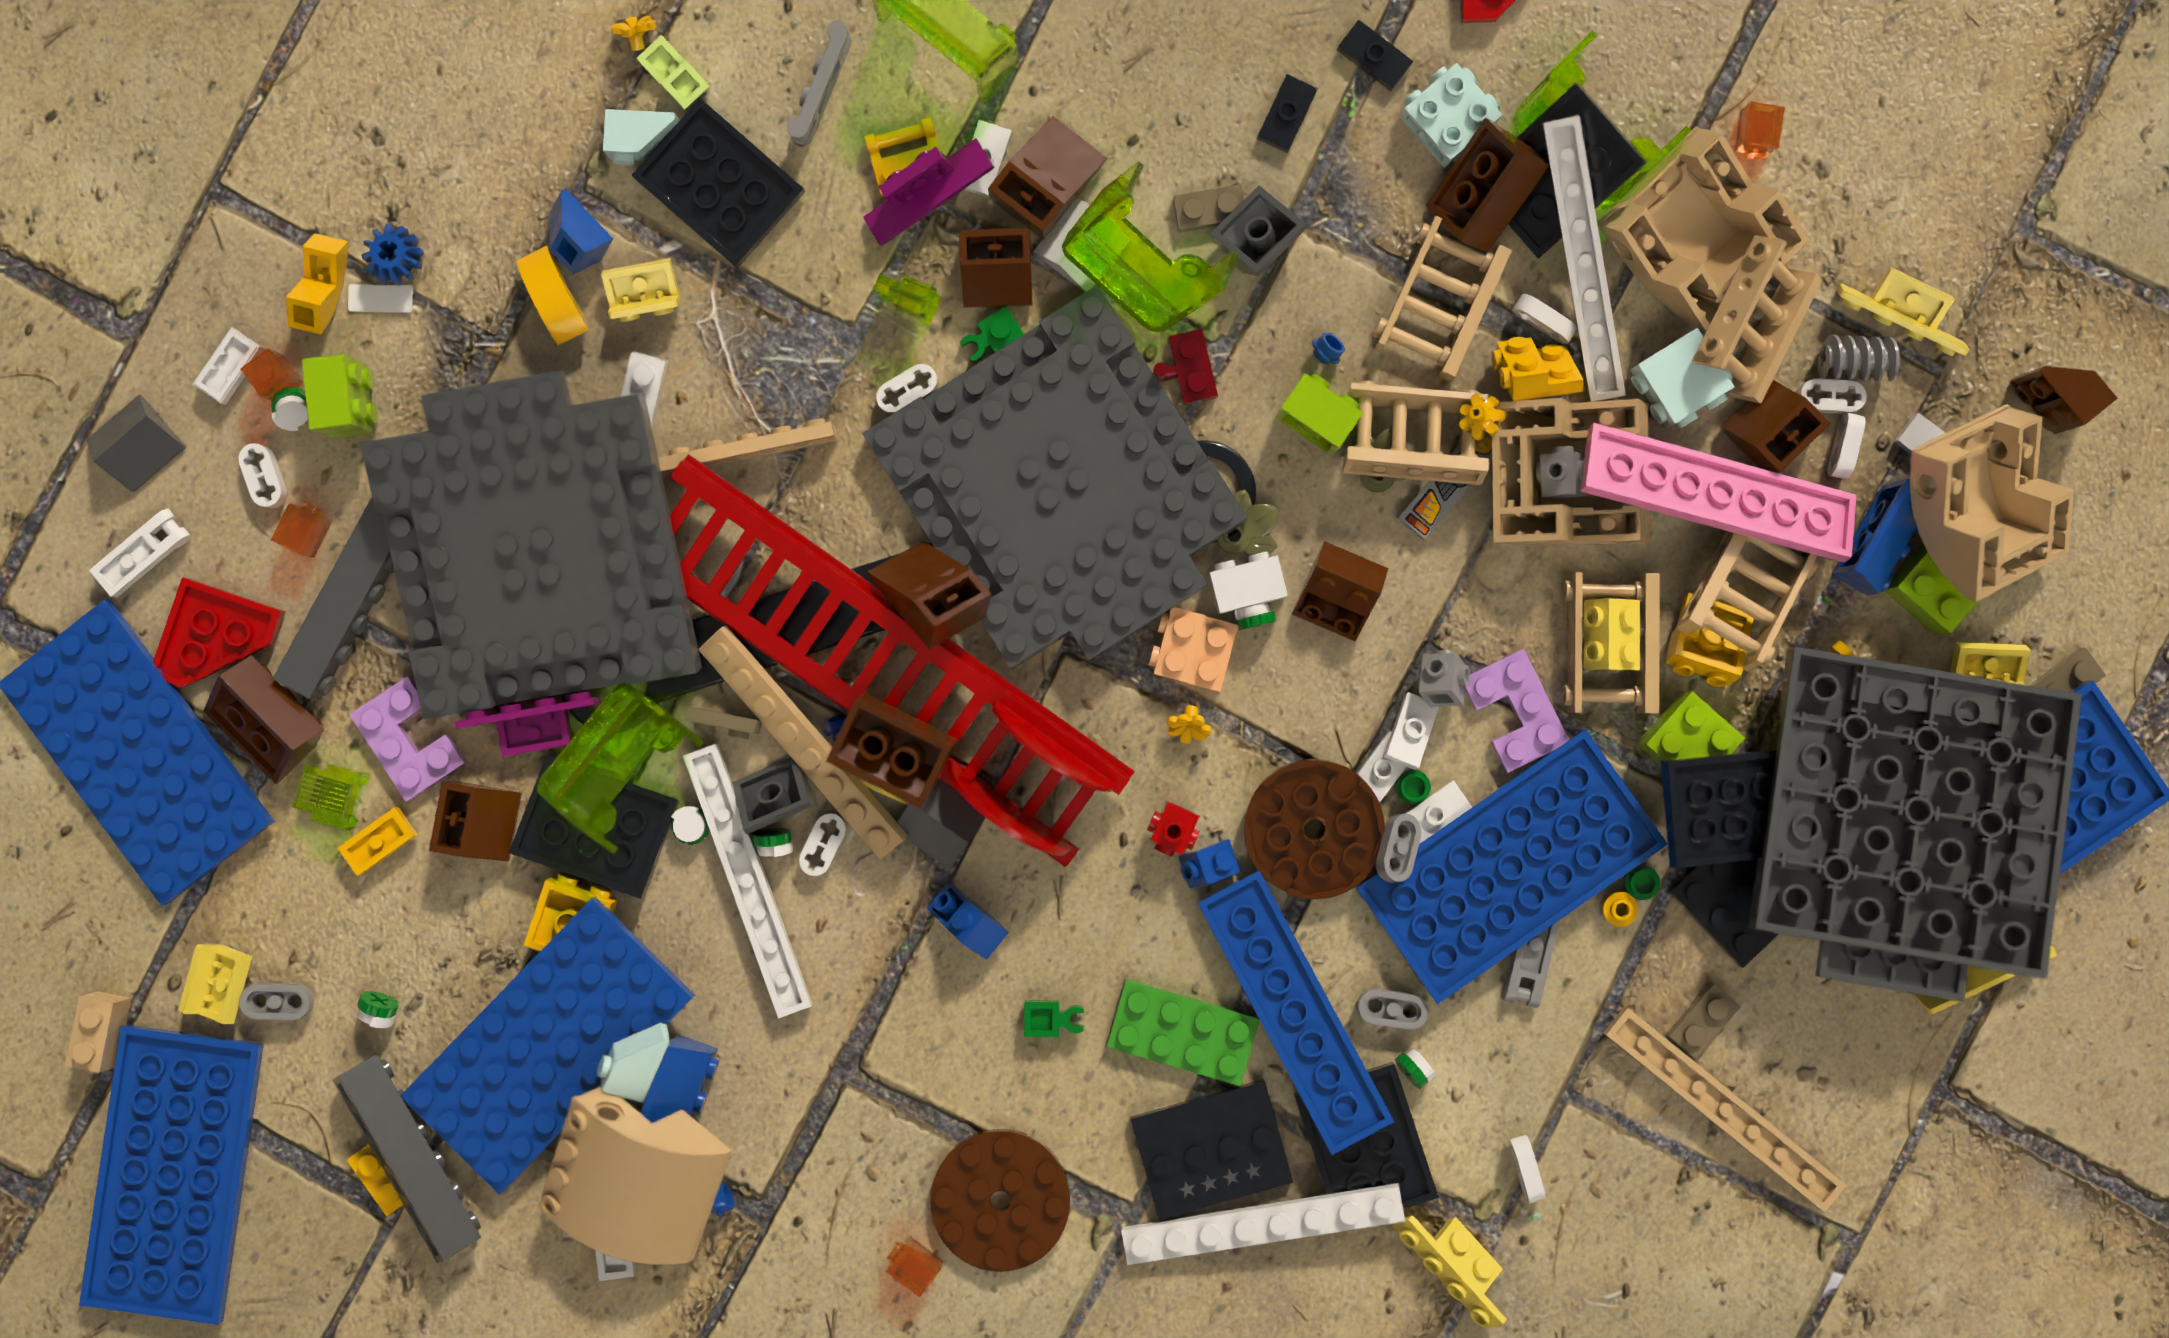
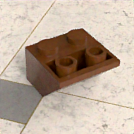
M1029 228L959 230L963 307L1033 306Z
M2043 366L2016 376L2010 381L2016 388L2015 393L2018 398L2025 404H2029L2038 416L2043 417L2042 427L2052 431L2053 434L2086 425L2118 399L2097 372L2092 370Z
M1773 380L1761 404L1746 401L1719 428L1758 468L1780 473L1831 423L1807 398Z
M1324 541L1310 569L1292 615L1356 641L1381 595L1389 568Z
M455 780L442 781L429 851L465 858L509 861L511 855L509 850L514 839L522 792Z

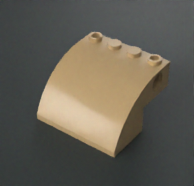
M1697 126L1597 222L1616 253L1637 279L1676 316L1694 329L1698 328L1701 333H1706L1754 235L1782 239L1787 243L1779 258L1783 265L1810 241L1779 189L1752 183L1723 134L1701 129Z
M1563 398L1498 403L1495 409L1503 410L1506 416L1504 421H1495L1499 431L1496 435L1492 436L1493 543L1548 546L1650 543V510L1587 493V496L1558 499L1542 497L1541 484L1538 483L1536 475L1537 465L1540 463V455L1552 454L1553 447L1573 446L1575 452L1585 454L1588 429L1593 423L1649 438L1647 403L1642 402L1640 399L1570 403Z
M2007 404L1912 449L1910 456V497L1919 535L1930 557L1941 573L1961 594L1973 602L1991 595L2069 552L2074 490L2037 478L2043 417L2012 408Z
M601 1086L581 1096L572 1098L538 1209L571 1237L606 1255L630 1262L651 1265L688 1263L695 1257L732 1150L683 1110L651 1123L620 1096L602 1092Z

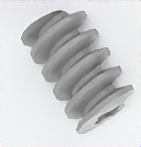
M1829 335L1823 342L1818 357V376L1825 379L1828 370L1831 369L1833 379H1839L1842 370H1845L1846 378L1853 380L1856 371L1859 370L1860 379L1866 381L1869 378L1870 372L1873 371L1874 380L1881 381L1884 372H1887L1888 381L1892 382L1900 366L1897 342L1891 337H1885L1881 340L1879 337L1867 339L1864 336H1857L1853 339L1852 336L1844 335L1841 338L1837 335Z

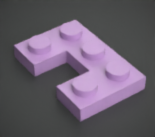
M1520 649L1470 674V684L1465 686V692L1474 710H1479L1506 696L1521 725L1490 741L1505 773H1509L1569 741L1524 649Z
M407 676L349 714L406 802L413 800L468 764L449 734L443 735L421 751H418L402 726L404 722L422 711L416 683L410 676Z

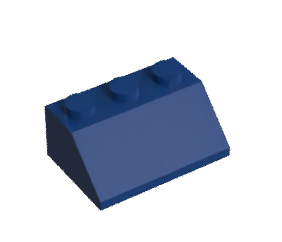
M1909 478L1882 485L1853 535L1852 558L1845 563L1838 561L1831 573L1832 576L1865 595L1879 594L1880 591L1884 592L1889 587L1894 577V574L1891 573L1897 561L1901 562L1907 556L1911 548V544L1908 542L1914 532H1918L1913 516Z
M677 1035L669 1041L651 1083L641 1115L651 1123H654L680 1110L685 1111L692 1118L695 1111L700 1113L708 1093L703 1091L707 1078L713 1079L720 1060L715 1058L718 1048L682 1035Z

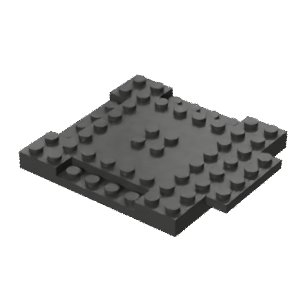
M1098 285L1039 321L1037 327L924 398L920 396L862 433L934 548L969 568L991 593L986 617L980 621L1012 670L1072 633L1090 661L1201 591L1208 584L1190 557L1225 534L1233 531L1236 527L1244 524L1248 519L1211 459L1207 458L1162 386L1153 376V372L1136 348L1131 335Z
M564 370L421 395L429 431L360 443L375 511L382 514L413 649L408 651L424 719L488 709L505 703L623 683L630 685L695 674L702 669L644 392L571 405Z
M1793 647L1787 650L1777 718L1781 720L1763 853L1762 858H1758L1748 928L1820 941L1815 972L1816 977L1964 1002L1968 967L2030 978L2047 979L2082 694L1801 647Z

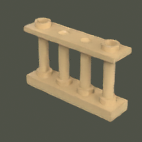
M1435 216L1430 225L1423 224L1415 241L1421 244L1388 319L1381 317L1373 337L1378 338L1374 348L1379 351L1385 346L1387 340H1391L1437 361L1436 365L1441 367L1437 377L1450 382L1459 370L1512 250L1499 244L1493 253L1487 252L1484 254L1437 233L1436 231L1442 218ZM1430 245L1478 266V271L1483 272L1479 284L1473 283L1469 285L1422 264ZM1419 277L1465 298L1464 302L1469 304L1465 315L1459 314L1456 317L1409 296L1408 293L1415 278ZM1404 308L1450 329V334L1455 335L1450 348L1444 346V348L1438 347L1394 327L1401 309Z
M1754 235L1692 359L1695 364L1722 370L1727 369L1733 375L1731 382L1735 386L1727 393L1733 398L1759 404L1762 403L1822 282V279L1816 273L1788 269L1779 261L1787 244L1782 239ZM1771 274L1780 282L1772 300L1763 292ZM1755 306L1764 313L1756 331L1747 323ZM1740 337L1749 344L1741 362L1732 355Z
M1372 381L1351 382L1347 395L1359 403L1358 409L1363 414L1357 423V444L1354 447L1348 446L1343 460V473L1482 485L1489 470V458H1480L1475 454L1476 440L1472 437V429L1465 432L1462 431L1461 454L1459 456L1445 455L1440 451L1442 412L1460 414V407L1463 404L1471 405V396L1480 394V392L1476 390L1457 392L1377 385ZM1481 394L1484 401L1490 396V394ZM1372 406L1393 408L1392 444L1389 450L1375 449L1371 446ZM1407 409L1428 411L1427 442L1424 453L1410 452L1405 448Z
M1726 531L1676 629L1689 635L1698 628L1704 629L1706 627L1749 653L1744 663V670L1748 672L1759 665L1764 666L1775 651L1772 644L1805 579L1808 580L1818 567L1819 562L1816 561L1818 555L1807 552L1799 555L1785 546ZM1751 542L1793 567L1786 583L1744 559V554L1740 552L1744 544ZM1736 570L1778 595L1771 612L1728 587L1729 582L1725 580L1729 572ZM1721 598L1764 624L1756 641L1714 616V611L1711 610L1714 601H1718Z
M1583 572L1569 574L1568 580H1565L1563 583V600L1568 601L1567 685H1563L1562 702L1564 706H1567V713H1582V702L1632 703L1633 706H1636V713H1659L1660 573L1637 575V581H1634L1633 585L1583 584ZM1583 598H1632L1633 600H1640V670H1633L1637 672V685H1634L1632 689L1582 688V667H1584V654H1582V633H1584V619H1582Z

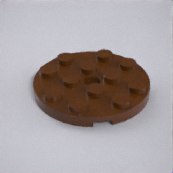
M1323 759L1295 761L1280 767L1267 776L1250 799L1244 824L1246 847L1256 869L1260 871L1267 881L1289 895L1303 899L1335 897L1348 892L1360 884L1376 863L1382 836L1385 832L1382 808L1368 783L1350 768ZM1311 819L1319 820L1324 825V832L1318 838H1310L1304 832L1306 823Z
M991 1129L973 1134L952 1148L936 1172L930 1198L931 1214L935 1228L943 1243L955 1256L976 1268L994 1272H1008L1027 1267L1040 1260L1055 1246L1067 1224L1070 1210V1189L1066 1173L1054 1153L1046 1145L1044 1146L1039 1141L1027 1136L1028 1134L1011 1129ZM997 1191L1006 1192L1010 1197L1011 1202L1004 1210L995 1208L990 1202L991 1196Z

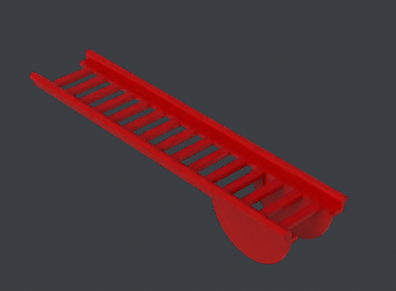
M688 454L685 460L680 461L670 477L687 490L670 515L674 537L699 498L716 509L680 564L687 599L723 625H727L730 630L847 713H849L855 698L866 692L899 642L905 643L916 651L917 654L884 702L897 708L930 661L946 674L915 718L928 724L956 683L960 682L975 693L947 733L960 740L985 703L991 704L992 712L999 720L966 768L950 757L940 779L956 789L969 804L997 827L1030 847L1045 852L1066 867L1079 851L1078 847L1063 837L1096 790L1101 792L1113 791L1119 795L1135 770L950 639L929 649L877 587ZM729 518L743 528L744 532L709 585H707L692 573ZM758 539L771 548L773 552L738 605H735L721 595V593ZM788 560L802 570V572L765 626L749 614L784 561ZM816 580L831 592L793 646L780 637L778 633L813 581ZM844 600L860 612L825 664L821 666L806 654ZM874 621L888 631V634L853 685L849 686L835 676V674L870 622ZM1009 732L1024 747L995 788H993L977 775ZM1037 756L1052 768L1025 806L1021 808L1017 801L1007 798L1006 795L1032 758ZM1065 775L1076 781L1079 785L1082 784V786L1052 828H1050L1034 816Z

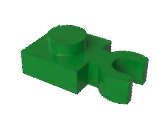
M1007 306L979 322L977 327L981 333L979 335L971 334L963 337L960 345L962 348L970 343L978 346V351L969 357L972 363H976L984 357L985 350L991 347L995 353L1024 335Z
M1025 1000L1024 1037H1059V1027H1065L1072 1033H1081L1084 1031V1025L1072 1024L1070 1016L1074 1013H1084V1007L1072 1005L1065 1011H1059V1000Z

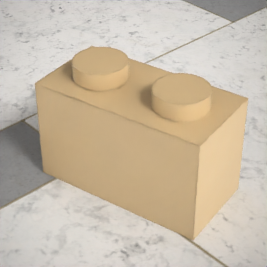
M98 991L78 997L65 1061L66 1067L97 1073L114 1068L120 1026L127 1023L132 998Z

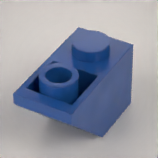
M564 189L560 192L549 213V250L574 275L600 262L613 238L567 189Z
M949 881L927 907L961 944L986 960L1009 933L994 917Z

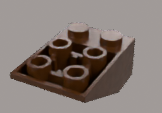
M1052 116L1010 159L988 187L989 198L1044 240L1103 166L1107 157Z
M924 541L867 571L869 578L929 649L986 617L991 593L969 568Z

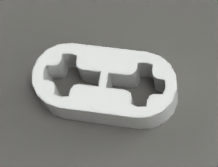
M1522 294L1512 309L1519 318L1562 344H1568L1578 329L1571 320L1528 294Z
M917 364L879 388L876 397L879 407L885 413L892 415L920 396L922 398L926 397L936 390L938 386L937 375L926 364ZM921 372L924 376L931 375V378L928 379V388L923 389L919 385L909 390L908 387L917 381L915 376L917 373ZM904 389L906 390V393L898 398L900 403L898 406L893 407L891 403L884 404V401L887 399V391L892 390L896 394Z
M1811 379L1801 384L1796 393L1807 398L1820 413H1853L1861 409L1867 399L1864 387L1858 382L1848 380ZM1815 387L1816 393L1827 394L1826 398L1816 400L1813 404L1812 398L1807 397L1806 392ZM1849 389L1850 395L1855 396L1856 400L1847 406V400L1835 399L1836 395L1843 394Z
M1845 412L1841 417L1828 463L1829 476L1848 480L1855 469L1865 429L1864 416Z
M256 443L246 445L240 451L238 460L252 500L259 506L267 508L281 506L286 500L287 488L273 451L266 446ZM255 452L264 455V459L259 461L262 473L258 466L250 463L251 460L255 459ZM264 479L268 486L276 489L275 492L271 493L272 500L262 497V493L266 491Z
M827 813L816 821L799 858L800 867L806 874L819 876L827 872L831 867L847 833V823L842 816L836 813ZM834 819L837 821L836 828L840 830L839 835H831L827 843L823 842L826 830L822 828L823 822L830 823ZM819 846H822L824 850L821 854V859L825 861L824 866L818 865L815 869H812L810 867L811 861L807 859V855L815 854Z
M1527 1135L1509 1139L1511 1154L1527 1203L1531 1204L1546 1199L1538 1165Z

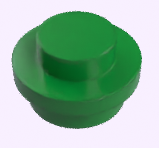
M1412 769L1403 772L1399 776L1395 789L1398 797L1405 803L1419 804L1429 796L1431 784L1426 774Z
M1638 865L1626 873L1624 886L1627 893L1633 898L1648 900L1658 892L1660 878L1653 868Z

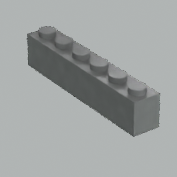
M372 497L272 678L308 699H322L323 696H327L333 689L336 678H334L336 671L351 656L353 649L350 646L354 638L365 630L369 622L367 615L372 605L377 604L382 599L386 590L384 583L389 574L395 572L382 514L376 513Z
M376 1054L340 1074L332 1081L436 1263H439L480 1239L481 1236L478 1230L481 1229V1226L472 1211L467 1212L460 1201L463 1199V1193L454 1180L449 1181L443 1169L446 1168L444 1159L437 1150L432 1152L426 1139L429 1138L425 1126L420 1120H414L408 1110L411 1107L400 1096L404 1091L402 1089L398 1091L391 1078L394 1077V1073L389 1063L385 1059L380 1061Z

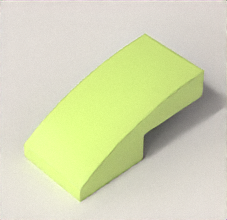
M662 35L636 58L684 110L710 87Z

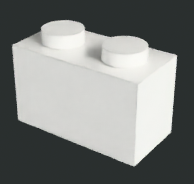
M1262 552L1248 556L1249 563L1236 566L1234 560L1215 564V571L1210 572L1208 577L1218 615L1286 598L1288 594L1278 555L1269 557L1268 552Z

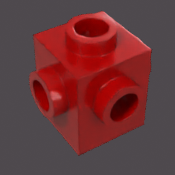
M1166 801L1162 812L1155 811L1147 827V830L1152 832L1150 840L1156 842L1154 849L1170 857H1173L1175 852L1183 855L1185 848L1192 850L1200 832L1194 829L1200 816ZM1171 825L1179 827V832L1175 836L1167 834V829Z

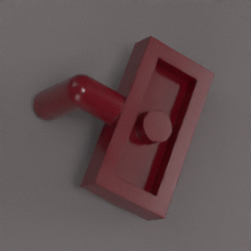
M1197 329L1168 336L1174 364L1166 366L1164 363H1157L1153 369V376L1158 382L1177 378L1184 405L1217 398L1218 393L1203 330Z

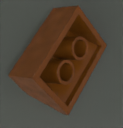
M1485 117L1426 204V207L1435 216L1442 218L1441 222L1460 242L1484 252H1489L1550 164L1529 145Z
M251 655L218 676L203 712L277 784L316 747L325 729L321 726L318 718L308 713L297 702L294 694L290 690L284 689L279 682L273 680L270 670Z
M864 692L855 698L826 762L922 809L943 773L959 739Z

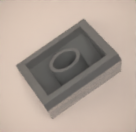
M1259 185L1210 235L1242 273L1259 276L1308 226Z
M142 395L135 397L87 439L93 462L131 492L138 490L186 448L183 442Z
M792 757L732 782L743 830L746 834L817 805L803 770Z
M939 778L923 808L920 809L909 803L897 823L907 833V840L950 869L985 820V817L969 804L956 789Z

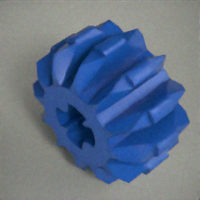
M385 224L383 234L377 229L372 230L375 240L373 242L370 240L363 241L370 251L361 255L363 260L370 262L366 268L367 271L372 275L377 274V279L383 283H387L391 279L395 285H401L402 276L409 280L414 279L413 273L410 270L413 267L422 269V264L416 261V258L424 255V250L416 247L419 243V238L414 234L409 235L408 229L403 226H399L395 230L392 225ZM395 249L394 254L396 257L391 260L392 255L390 252Z

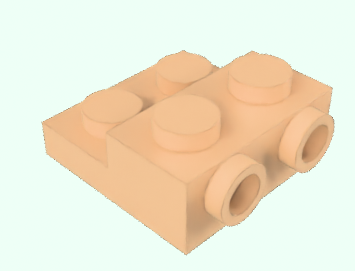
M1172 608L1170 613H1164L1161 616L1158 632L1164 633L1160 647L1154 645L1149 661V666L1155 667L1153 675L1221 692L1238 625L1188 610Z

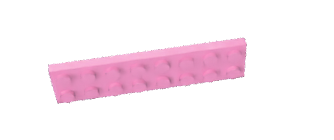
M1593 423L1588 429L1581 492L1844 563L1852 558L1857 496L1855 494Z

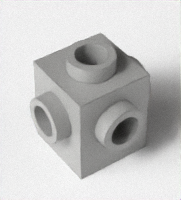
M1573 446L1553 447L1552 454H1541L1536 475L1538 483L1541 484L1542 497L1558 499L1587 496V493L1580 491L1585 454L1575 452Z
M1439 650L1435 654H1423L1422 666L1417 670L1419 693L1430 707L1464 705L1465 686L1470 684V669L1468 665H1465L1457 652L1449 650Z

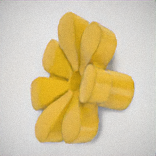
M651 16L642 17L638 21L637 17H629L625 19L626 24L617 23L609 26L613 34H621L623 37L629 38L631 50L638 51L645 48L642 35L646 31L656 29V20H652Z
M1481 394L1472 395V404H1463L1460 407V414L1465 416L1459 422L1461 430L1465 432L1472 429V437L1475 440H1482L1484 431L1490 436L1496 435L1499 427L1495 424V421H1504L1506 416L1503 410L1495 409L1499 400L1494 396H1489L1484 401Z
M1193 705L1186 706L1184 714H1179L1178 717L1170 716L1166 723V726L1169 727L1167 734L1173 737L1181 735L1180 742L1184 744H1190L1192 737L1197 741H1205L1207 739L1206 736H1211V727L1204 724V717L1198 715L1199 709Z

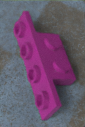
M976 138L948 158L937 147L923 151L916 157L913 163L903 170H897L890 174L886 182L879 186L887 201L863 218L878 244L882 247L995 167Z
M589 692L568 695L569 702L556 704L555 698L534 701L535 708L521 710V704L499 707L500 714L487 716L486 710L465 713L466 720L454 723L456 729L496 723L502 757L574 745L568 710L601 705L602 701L601 698H590Z

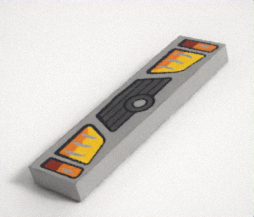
M1484 431L1483 439L1476 440L1475 454L1480 458H1489L1490 464L1492 461V436ZM1461 443L1451 455L1459 456L1461 454ZM1428 481L1397 519L1422 540H1425L1472 484Z

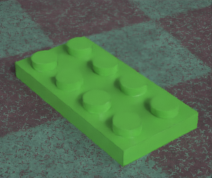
M1125 979L1106 1047L1241 1086L1260 1019L1257 1016Z

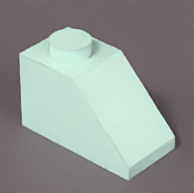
M605 109L603 151L610 160H613V163L619 165H634V161H644L680 120L674 112Z
M658 1023L613 1043L609 1055L602 1056L597 1069V1076L601 1077L602 1092L639 1102L644 1101L669 1044L667 1024Z

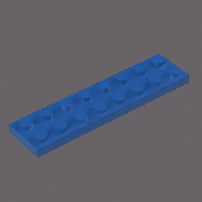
M1260 871L1199 902L1198 905L1330 1153L1333 1155L1393 1123L1394 1120Z

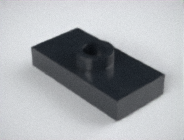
M1360 20L1355 23L1337 47L1338 52L1389 91L1393 90L1413 63L1412 59Z
M1286 74L1257 139L1288 153L1318 88Z

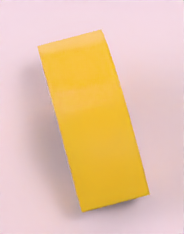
M314 233L302 246L304 277L286 296L287 326L321 335L336 310L342 292L347 267L348 241Z
M548 246L516 261L527 291L557 346L589 330L585 315L565 284L561 267Z

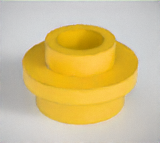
M1614 892L1607 896L1603 902V916L1607 922L1614 926H1628L1634 922L1638 915L1637 902L1628 893ZM1620 903L1626 905V913L1622 916L1616 914V906Z

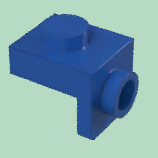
M1229 839L1179 856L1181 873L1187 881L1189 888L1206 886L1240 872Z

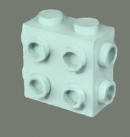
M1455 63L1448 70L1444 66L1440 68L1428 80L1431 85L1422 93L1417 89L1410 94L1402 103L1405 108L1399 117L1444 168L1448 167L1453 161L1455 163L1485 117L1497 124L1503 115L1499 111L1500 105L1497 100L1488 93L1485 95L1476 85L1478 82L1474 74L1467 68L1462 69L1458 63Z
M1698 328L1630 369L1633 375L1631 377L1633 386L1640 394H1645L1651 404L1649 409L1653 418L1659 424L1663 423L1665 428L1676 423L1679 428L1686 426L1698 418L1695 411L1705 405L1709 410L1715 408L1728 399L1725 393L1735 387L1731 382L1733 379L1732 374L1727 369L1722 370L1703 366L1692 361L1705 335Z

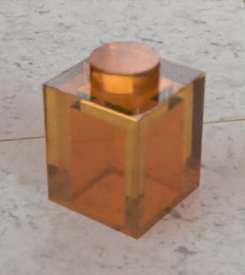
M1750 101L1740 111L1734 151L1745 153L1744 156L1746 158L1755 160L1765 159L1779 148L1785 107Z
M270 348L240 368L258 394L270 401L278 390H282L285 387H298L304 383L287 358Z
M304 501L302 506L289 503L271 541L302 556L314 558L332 520L321 516L324 510L309 502Z
M909 1236L904 1244L898 1241L886 1258L890 1262L886 1272L920 1298L941 1270L943 1260L912 1236Z

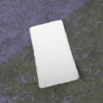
M349 284V311L382 313L412 311V285Z

